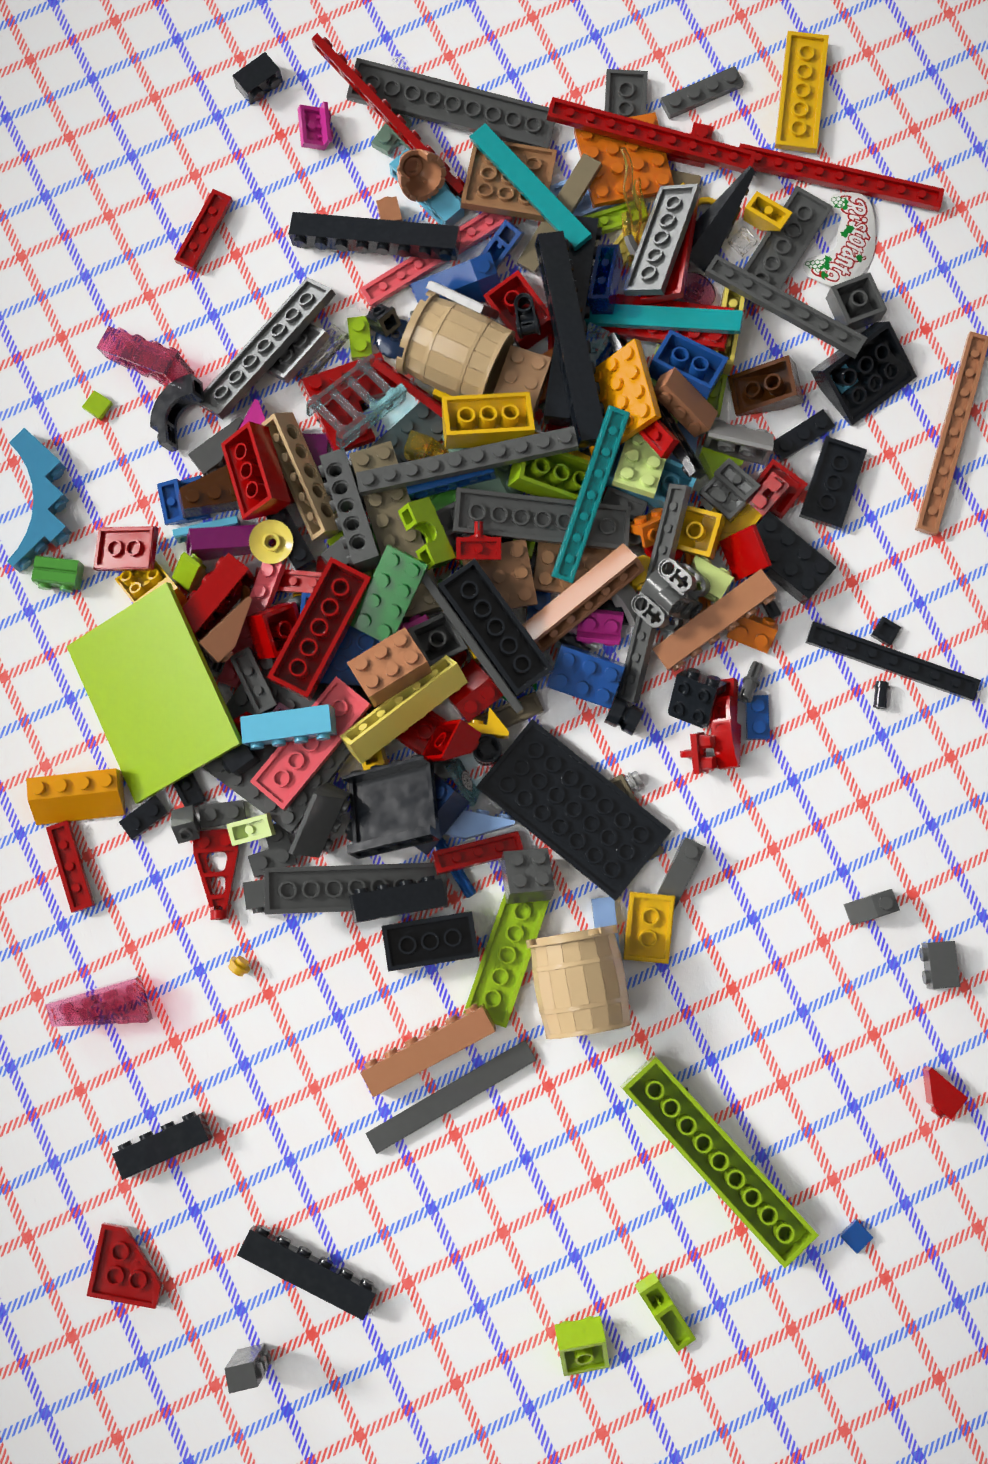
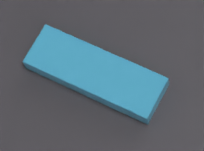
M236 515L172 529L177 542L183 543L186 542L189 528L241 526V523Z

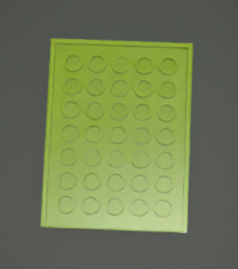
M164 583L66 646L135 804L147 800L242 744L240 734L171 583Z

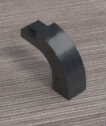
M193 374L182 376L167 385L159 394L151 411L150 428L158 432L157 440L159 445L170 452L179 450L177 422L181 414L188 407L204 402L203 382Z

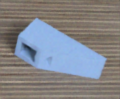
M466 807L444 835L467 840L515 825V820H511L512 816L506 814H498V817L491 816L489 811L477 809L476 812L467 811L468 807Z

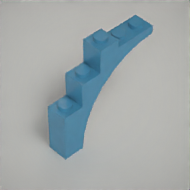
M25 427L9 442L20 455L28 470L33 493L32 515L27 532L19 547L7 560L19 573L22 570H26L32 564L35 556L44 553L50 542L57 548L59 545L66 543L69 535L72 533L54 516L57 512L63 511L69 501L52 484L63 476L67 468Z

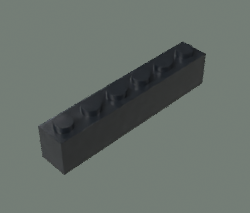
M253 1225L250 1228L237 1256L364 1320L378 1290L374 1287L375 1284L366 1278L360 1280L354 1277V1273L347 1268H336L332 1265L333 1262L325 1257H320L319 1259L311 1255L312 1251L303 1246L298 1248L290 1244V1239L282 1235L276 1237L270 1234L271 1230L263 1225Z

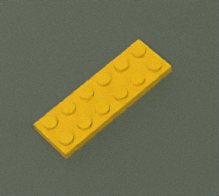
M796 31L787 32L775 149L816 153L829 35Z

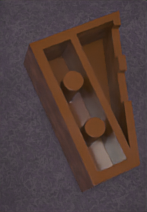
M227 465L179 488V502L183 518L239 510Z

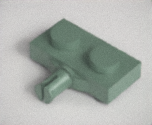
M401 115L407 123L406 126L410 129L412 126L411 119ZM386 123L371 142L372 148L387 156H390L394 149L400 145L410 149Z

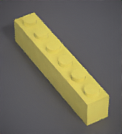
M445 655L430 667L432 673L386 700L340 735L351 755L361 764L369 760L375 753L389 745L392 740L407 731L414 723L424 718L427 713L442 704L444 700L468 683L456 661Z

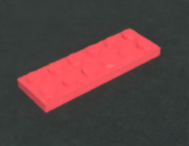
M337 676L312 705L329 704L335 708L337 735L330 736L329 740L319 741L316 738L308 739L307 743L296 744L294 741L286 742L285 746H280L274 751L250 781L285 811L341 744L342 739L340 735L359 722L372 706Z

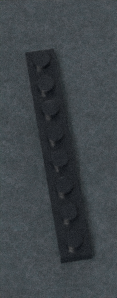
M612 333L608 337L613 353L628 344L626 338L617 333ZM657 400L661 413L659 420L679 440L672 451L673 455L681 461L683 465L682 470L688 477L701 479L706 475V472L670 412Z

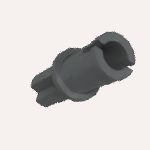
M753 661L747 676L743 678V686L738 695V699L741 702H752L754 692L760 685L759 677L763 669L762 663Z

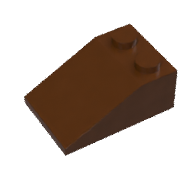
M789 355L728 376L735 415L737 417L784 410L804 403L797 366Z

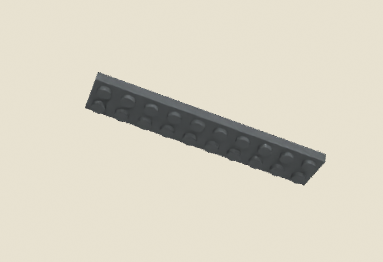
M361 58L356 59L354 68L360 72L363 77L362 80L366 84L370 83L376 89V95L381 100L383 98L387 100L392 107L391 111L394 113L474 133L486 123L502 141L549 148L555 122L547 120L549 107ZM349 85L346 95L347 100L369 106Z

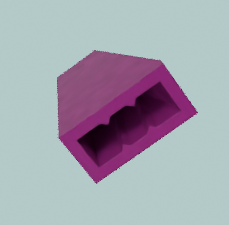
M256 525L189 528L185 542L187 554L191 556L193 553L202 561L220 559L228 553L232 556L252 554L249 546V537ZM271 539V540L269 541V546H270V547H271V544H274V539Z

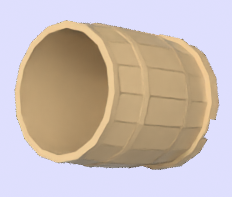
M429 290L426 292V295L429 296L426 301L421 299L408 321L400 342V347L404 348L402 358L398 356L396 358V371L403 375L410 374L421 382L452 396L493 394L510 345L514 344L515 331L456 302L442 299L440 294Z
M617 925L526 940L527 948H531L535 993L546 1039H562L595 1034L627 1027L632 1024L626 976L621 952L619 951L615 933H618Z

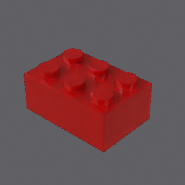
M519 270L483 295L487 305L499 311V322L504 327L515 331L514 342L519 348L528 350L553 332L548 308ZM528 293L532 296L537 308L541 335L536 333L519 339L514 300L517 295ZM530 304L523 305L521 309L528 308Z

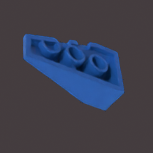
M488 252L413 282L411 287L417 303L421 299L424 301L428 299L429 296L426 295V292L429 289L426 287L429 281H434L481 303L486 302L483 295L501 282L491 253ZM440 295V298L447 299L446 297Z

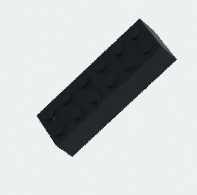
M475 558L438 584L440 592L516 697L554 670Z

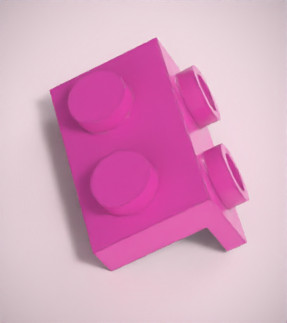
M323 101L320 107L300 104L297 111L301 147L325 151L333 140V130L330 128L331 111L328 109V102Z

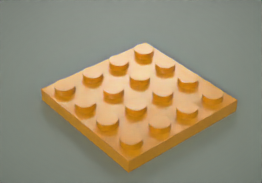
M634 338L596 366L594 374L595 382H598L600 386L599 401L604 405L603 420L609 405L630 412L620 445L661 418L641 341ZM595 446L589 447L591 456Z

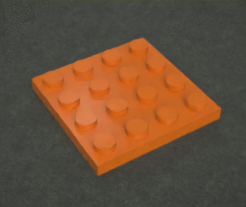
M655 112L629 117L659 125ZM574 128L580 158L584 153L602 163L601 169L588 188L593 208L655 197L660 186L674 185L666 152Z

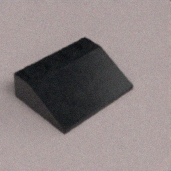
M890 321L875 322L860 333L867 337V340L855 359L837 350L811 370L820 390L850 426L854 425L917 377ZM835 383L842 387L851 385L853 386L841 394L838 391Z

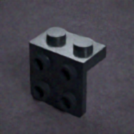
M688 668L676 675L668 714L704 729L709 726L716 696L725 692L727 683L720 681V678L717 676H707L701 674V671L698 669Z

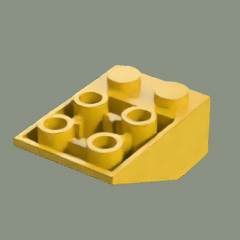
M156 560L154 571H124L115 578L116 582L133 603L166 582L171 583L181 607L187 603V598Z

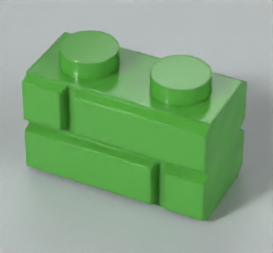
M35 556L31 580L38 585L39 589L51 590L52 587L60 588V591L72 593L73 589H81L84 565L79 560Z

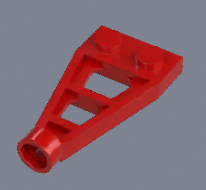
M228 828L200 831V838L193 840V854L209 903L210 920L229 919L228 909L240 848L239 844L232 846ZM226 853L227 861L224 870L212 872L207 862L208 854ZM212 878H225V891L223 894L215 895L212 892ZM222 906L223 910H216V908Z

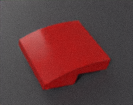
M756 524L719 541L735 582L772 565Z

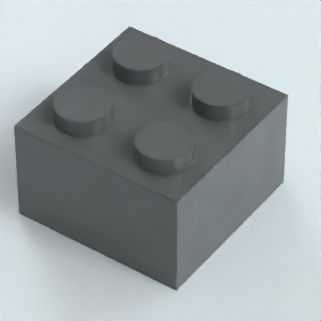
M871 272L831 286L825 298L834 319L854 331L881 321L887 311V307Z
M548 848L503 851L500 866L506 904L551 900L555 886Z

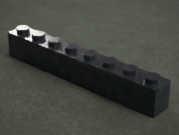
M292 212L288 232L292 246L298 248L311 247L319 250L333 249L340 252L355 251L362 254L377 253L383 256L389 254L401 257L441 259L443 261H457L461 241L459 226Z

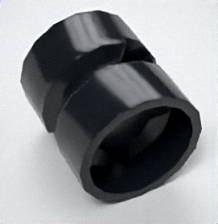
M616 696L604 723L614 728L620 726L621 731L632 736L640 722L644 709L635 705L628 706L627 701Z
M483 734L478 740V747L473 751V757L478 764L489 767L494 765L501 757V744L497 737L492 734Z

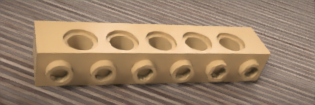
M293 412L273 413L262 425L269 427L282 473L312 541L330 539L340 532L335 522L338 515L333 513L329 503L331 500L330 496L327 495L323 480Z

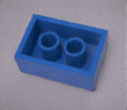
M670 329L651 360L649 373L652 379L658 381L662 374L675 367L708 400L723 374L728 357Z
M562 643L547 688L610 709L625 669V664Z

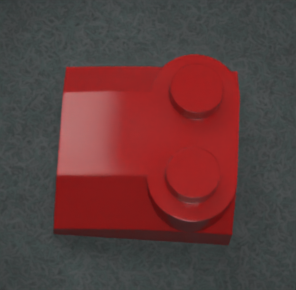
M772 459L756 482L762 485L774 471L791 485L769 510V512L782 519L802 494L808 483L775 459Z

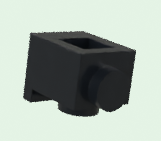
M380 304L371 308L368 315L365 316L371 329L385 337L402 325L395 308L392 306L389 308Z

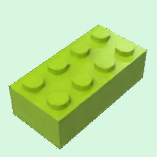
M562 453L511 465L508 487L533 496L576 501L590 461L569 453Z

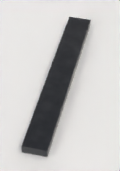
M814 621L811 624L805 641L809 645L969 701L975 700L981 681L980 679Z

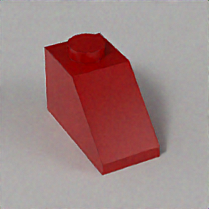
M924 1066L922 1071L926 1102L932 1107L930 1111L940 1119L944 1117L952 1120L968 1097L932 1067Z

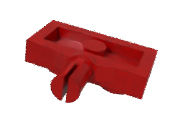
M474 521V535L456 537V560H473L475 558L482 561H501V537L483 535L484 522H479L478 530V521Z

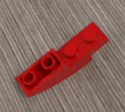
M736 678L720 680L727 683L726 690L716 696L710 719L711 735L715 736V747L713 749L717 759V766L720 770L740 767L741 724L737 722L738 680Z

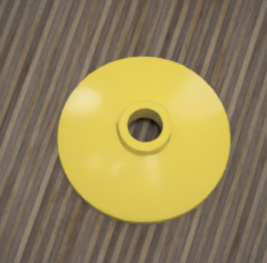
M277 520L260 522L253 528L249 537V546L252 554L259 561L266 564L282 562L290 555L293 549L294 541L290 529L284 523ZM271 539L276 540V545L274 547L269 546V541Z

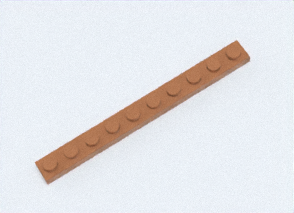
M972 331L967 334L915 525V531L932 536L938 534L988 349V336Z

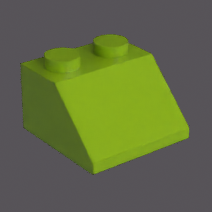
M588 1316L581 1320L563 1321L560 1324L554 1325L564 1376L610 1368L601 1316Z

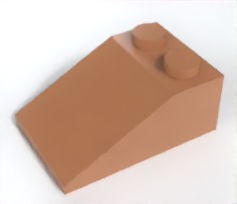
M250 596L243 599L198 641L201 651L213 663L226 662L234 654L231 650L236 646L252 601Z

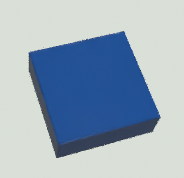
M856 1219L839 1234L856 1254L874 1238Z

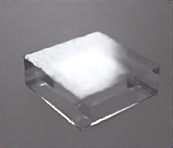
M744 226L728 240V244L742 257L758 242V239Z

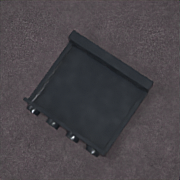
M413 755L411 759L394 760L388 765H374L368 770H355L350 772L349 775L342 776V780L349 783V793H351L350 807L353 844L347 845V854L361 859L441 840L434 765L424 755Z

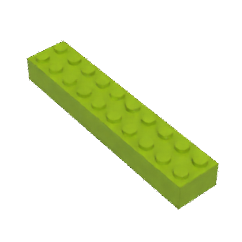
M653 1055L620 1086L784 1268L791 1264L819 1236L656 1056Z

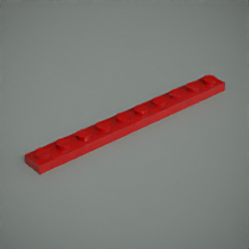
M316 33L311 38L313 47L411 150L421 149L436 154L429 145L425 146L420 141L421 137L414 129L411 131L406 126L407 123L400 114L395 115L391 111L392 107L384 98L381 100L376 95V89L370 83L366 84L362 80L363 77L356 68H350L345 56L340 52L337 54L332 49V43L325 36L322 38ZM443 161L446 167L445 183L455 196L462 198L465 183L459 176L454 177L450 172V167Z
M552 97L547 114V120L739 173H743L749 165L753 167L756 152L555 97Z
M743 143L739 145L740 148L756 152L752 168L758 172L859 193L939 212L942 205L944 188Z

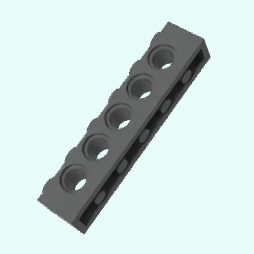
M344 448L321 455L319 457L322 465H319L318 468L322 478L326 477L327 482L324 483L327 495H332L333 500H330L329 503L333 513L338 514L335 522L338 530H343L344 536L340 538L344 549H349L350 554L346 555L349 566L355 567L356 570L362 573L376 569L381 557Z

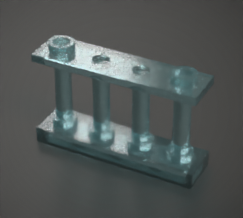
M373 354L366 358H361L355 367L318 395L311 396L306 403V414L309 417L318 412L337 431L336 445L341 450L406 400L407 388L402 383L396 388L391 387L373 369L372 364L375 359ZM366 374L385 393V396L380 400H375L357 380ZM350 386L369 405V409L359 413L341 392ZM334 399L353 418V421L347 426L342 425L324 405Z

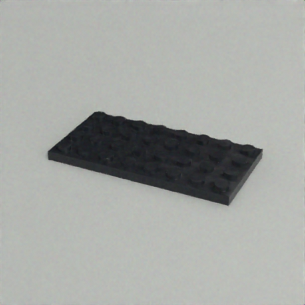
M533 719L476 786V789L508 815L512 816L513 819L614 901L619 898L672 831Z

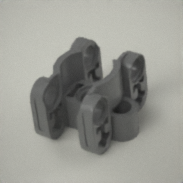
M666 558L660 562L658 569L646 579L639 594L632 599L631 606L633 611L649 626L675 632L682 627L683 619H692L701 611L703 604L698 601V598L709 593L710 582L692 565ZM668 563H673L674 567L671 574L667 575L665 567ZM697 582L701 583V585H700V586L702 587V590H701V591H700V590H697V588H698V587L696 586ZM645 598L647 607L641 611L638 603L641 599ZM651 611L660 615L659 622H656L657 619L654 615L649 614ZM669 617L674 618L675 625H670Z

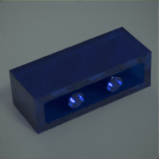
M598 244L587 297L592 314L613 315L623 265L619 244Z

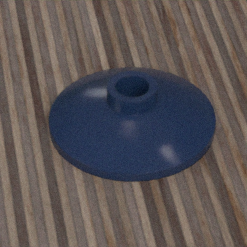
M400 319L402 325L387 337L376 332V347L385 357L396 359L398 356L402 358L404 348L400 347V342L408 324L406 320ZM397 333L399 337L393 338L392 335Z

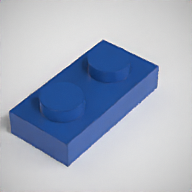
M754 695L751 703H745L746 740H769L768 695Z

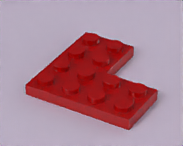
M381 352L302 379L304 390L333 451L344 448L347 452L376 440L360 404L395 393L398 390L395 382L372 366L375 359L381 357L384 360Z

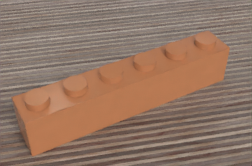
M623 543L527 620L523 626L543 653L645 571L638 557Z
M760 569L657 644L652 650L668 671L673 669L675 672L685 665L684 660L689 656L693 659L702 653V647L707 643L713 645L721 639L720 634L725 630L730 632L739 626L738 621L743 617L748 619L757 613L758 610L756 608L762 603L766 606L776 599L777 589L763 570Z
M477 1003L465 1009L466 1013L459 1017L455 1014L444 1020L446 1024L439 1028L436 1025L424 1031L425 1035L418 1039L414 1036L404 1042L405 1046L398 1050L396 1047L389 1049L384 1053L385 1057L378 1061L375 1057L364 1063L365 1068L362 1069L360 1074L371 1095L375 1097L496 1032V1026L484 1003L480 1006Z

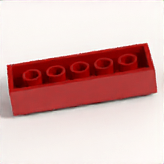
M330 557L267 676L271 682L311 701L351 625L371 581V577Z

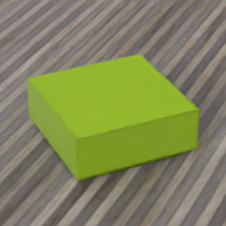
M94 390L82 408L101 421L113 403Z

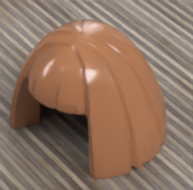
M416 149L404 152L400 157L397 167V178L402 193L414 202H423L428 200V198L430 199L431 196H435L445 182L446 167L443 160L437 154L426 150Z

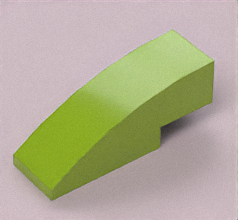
M654 1272L635 1284L640 1296L676 1352H679L696 1340Z

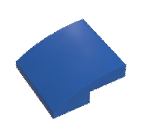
M201 475L181 481L176 478L157 484L166 526L211 518V514L187 518L182 516L179 488L201 478Z

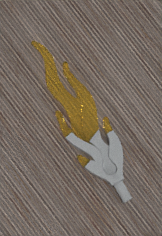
M622 147L621 152L625 162L623 195L628 211L622 213V230L630 253L627 256L630 269L649 216L641 190V179H635L633 185L631 158L626 148Z

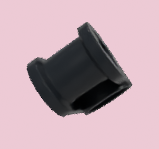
M528 293L517 295L514 300L519 339L536 333L541 335L540 321L532 296ZM530 304L528 308L521 309L523 305Z

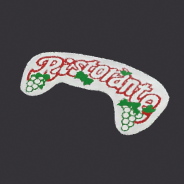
M841 192L835 193L829 198L828 204L832 205V210L841 217L837 233V244L830 252L810 257L804 261L803 270L810 278L825 285L834 286L861 276L869 266L875 251V217L870 200L859 193Z

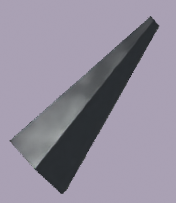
M750 165L695 223L689 261L703 273H705L715 255L720 256V249L724 240L728 239L741 210L742 200L744 196L748 195V187L752 178L757 175V172Z

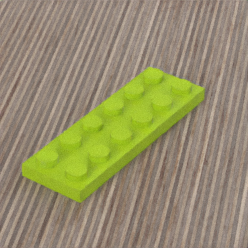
M504 893L465 1009L475 1003L478 1006L484 1003L494 1024L507 1028L531 957V948H527L526 940L538 937L550 900L506 904Z

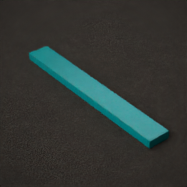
M486 123L469 136L470 141L556 231L564 232L565 239H568L569 245L575 251L592 238L591 233Z
M588 303L587 305L591 306L590 318L585 319L586 326L741 334L744 313L741 310Z
M611 405L607 408L551 574L552 577L569 583L574 582L630 412Z

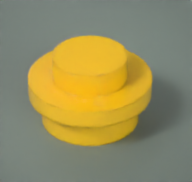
M233 956L229 960L228 968L235 975L243 977L244 974L249 973V962L244 957Z

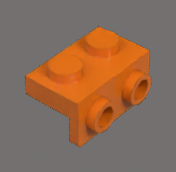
M654 508L650 511L651 513L637 516L630 522L629 533L640 535L642 546L645 548L655 544L663 508Z
M754 614L748 619L746 617L738 621L740 625L727 633V638L767 654L778 631V624L769 617L764 616L761 618Z

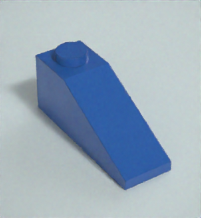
M505 219L480 255L490 252L496 270H498L522 239L525 232L510 220Z

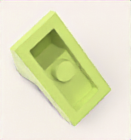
M270 813L226 824L232 846L276 835Z

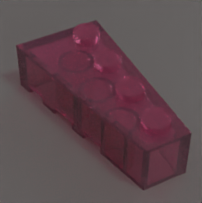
M108 326L96 347L106 359L127 369L132 367L146 378L150 375L165 387L182 376L195 374L180 356L181 353L173 347L165 348L155 340L147 341L139 334L131 335L120 327L115 329Z
M141 975L58 998L45 1004L51 1027L148 1023L153 1019Z

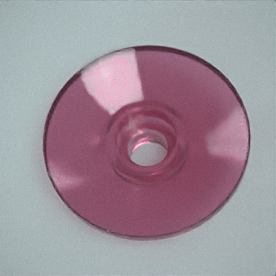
M689 271L687 273L684 298L682 299L689 303L712 305L716 298L713 284L704 275Z

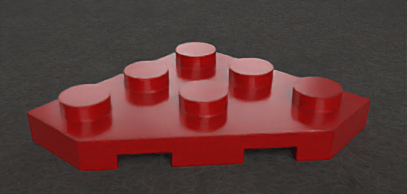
M102 1223L86 1296L156 1309L158 1307L162 1282L127 1226Z

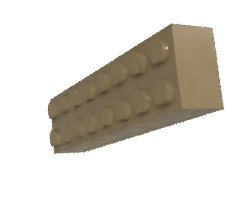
M391 441L349 453L355 477L356 472L398 464ZM406 487L362 496L381 557L386 546L390 544L418 558L416 551L425 545L421 532L418 530L406 531L398 513V510L408 502H411ZM433 569L426 571L438 587ZM421 582L402 623L409 622L408 620L416 615L423 616L426 614L428 616L443 611L423 582Z

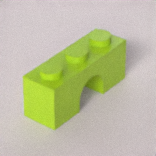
M430 497L408 502L398 510L406 531L418 530L426 539V544L418 549L416 554L418 559L429 564L427 571L445 566L456 558L453 547L449 543Z

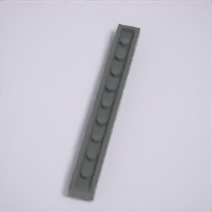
M572 426L356 472L359 493L361 496L572 452L579 450L575 428Z
M669 484L646 579L658 569V565L663 559L675 558L692 490L690 486ZM673 563L666 565L665 573L667 575L671 574ZM645 598L640 600L639 609L641 611L647 607ZM651 611L649 614L654 615L657 619L656 622H659L660 615ZM638 615L636 616L625 661V669L617 693V697L639 704L657 628L649 626Z

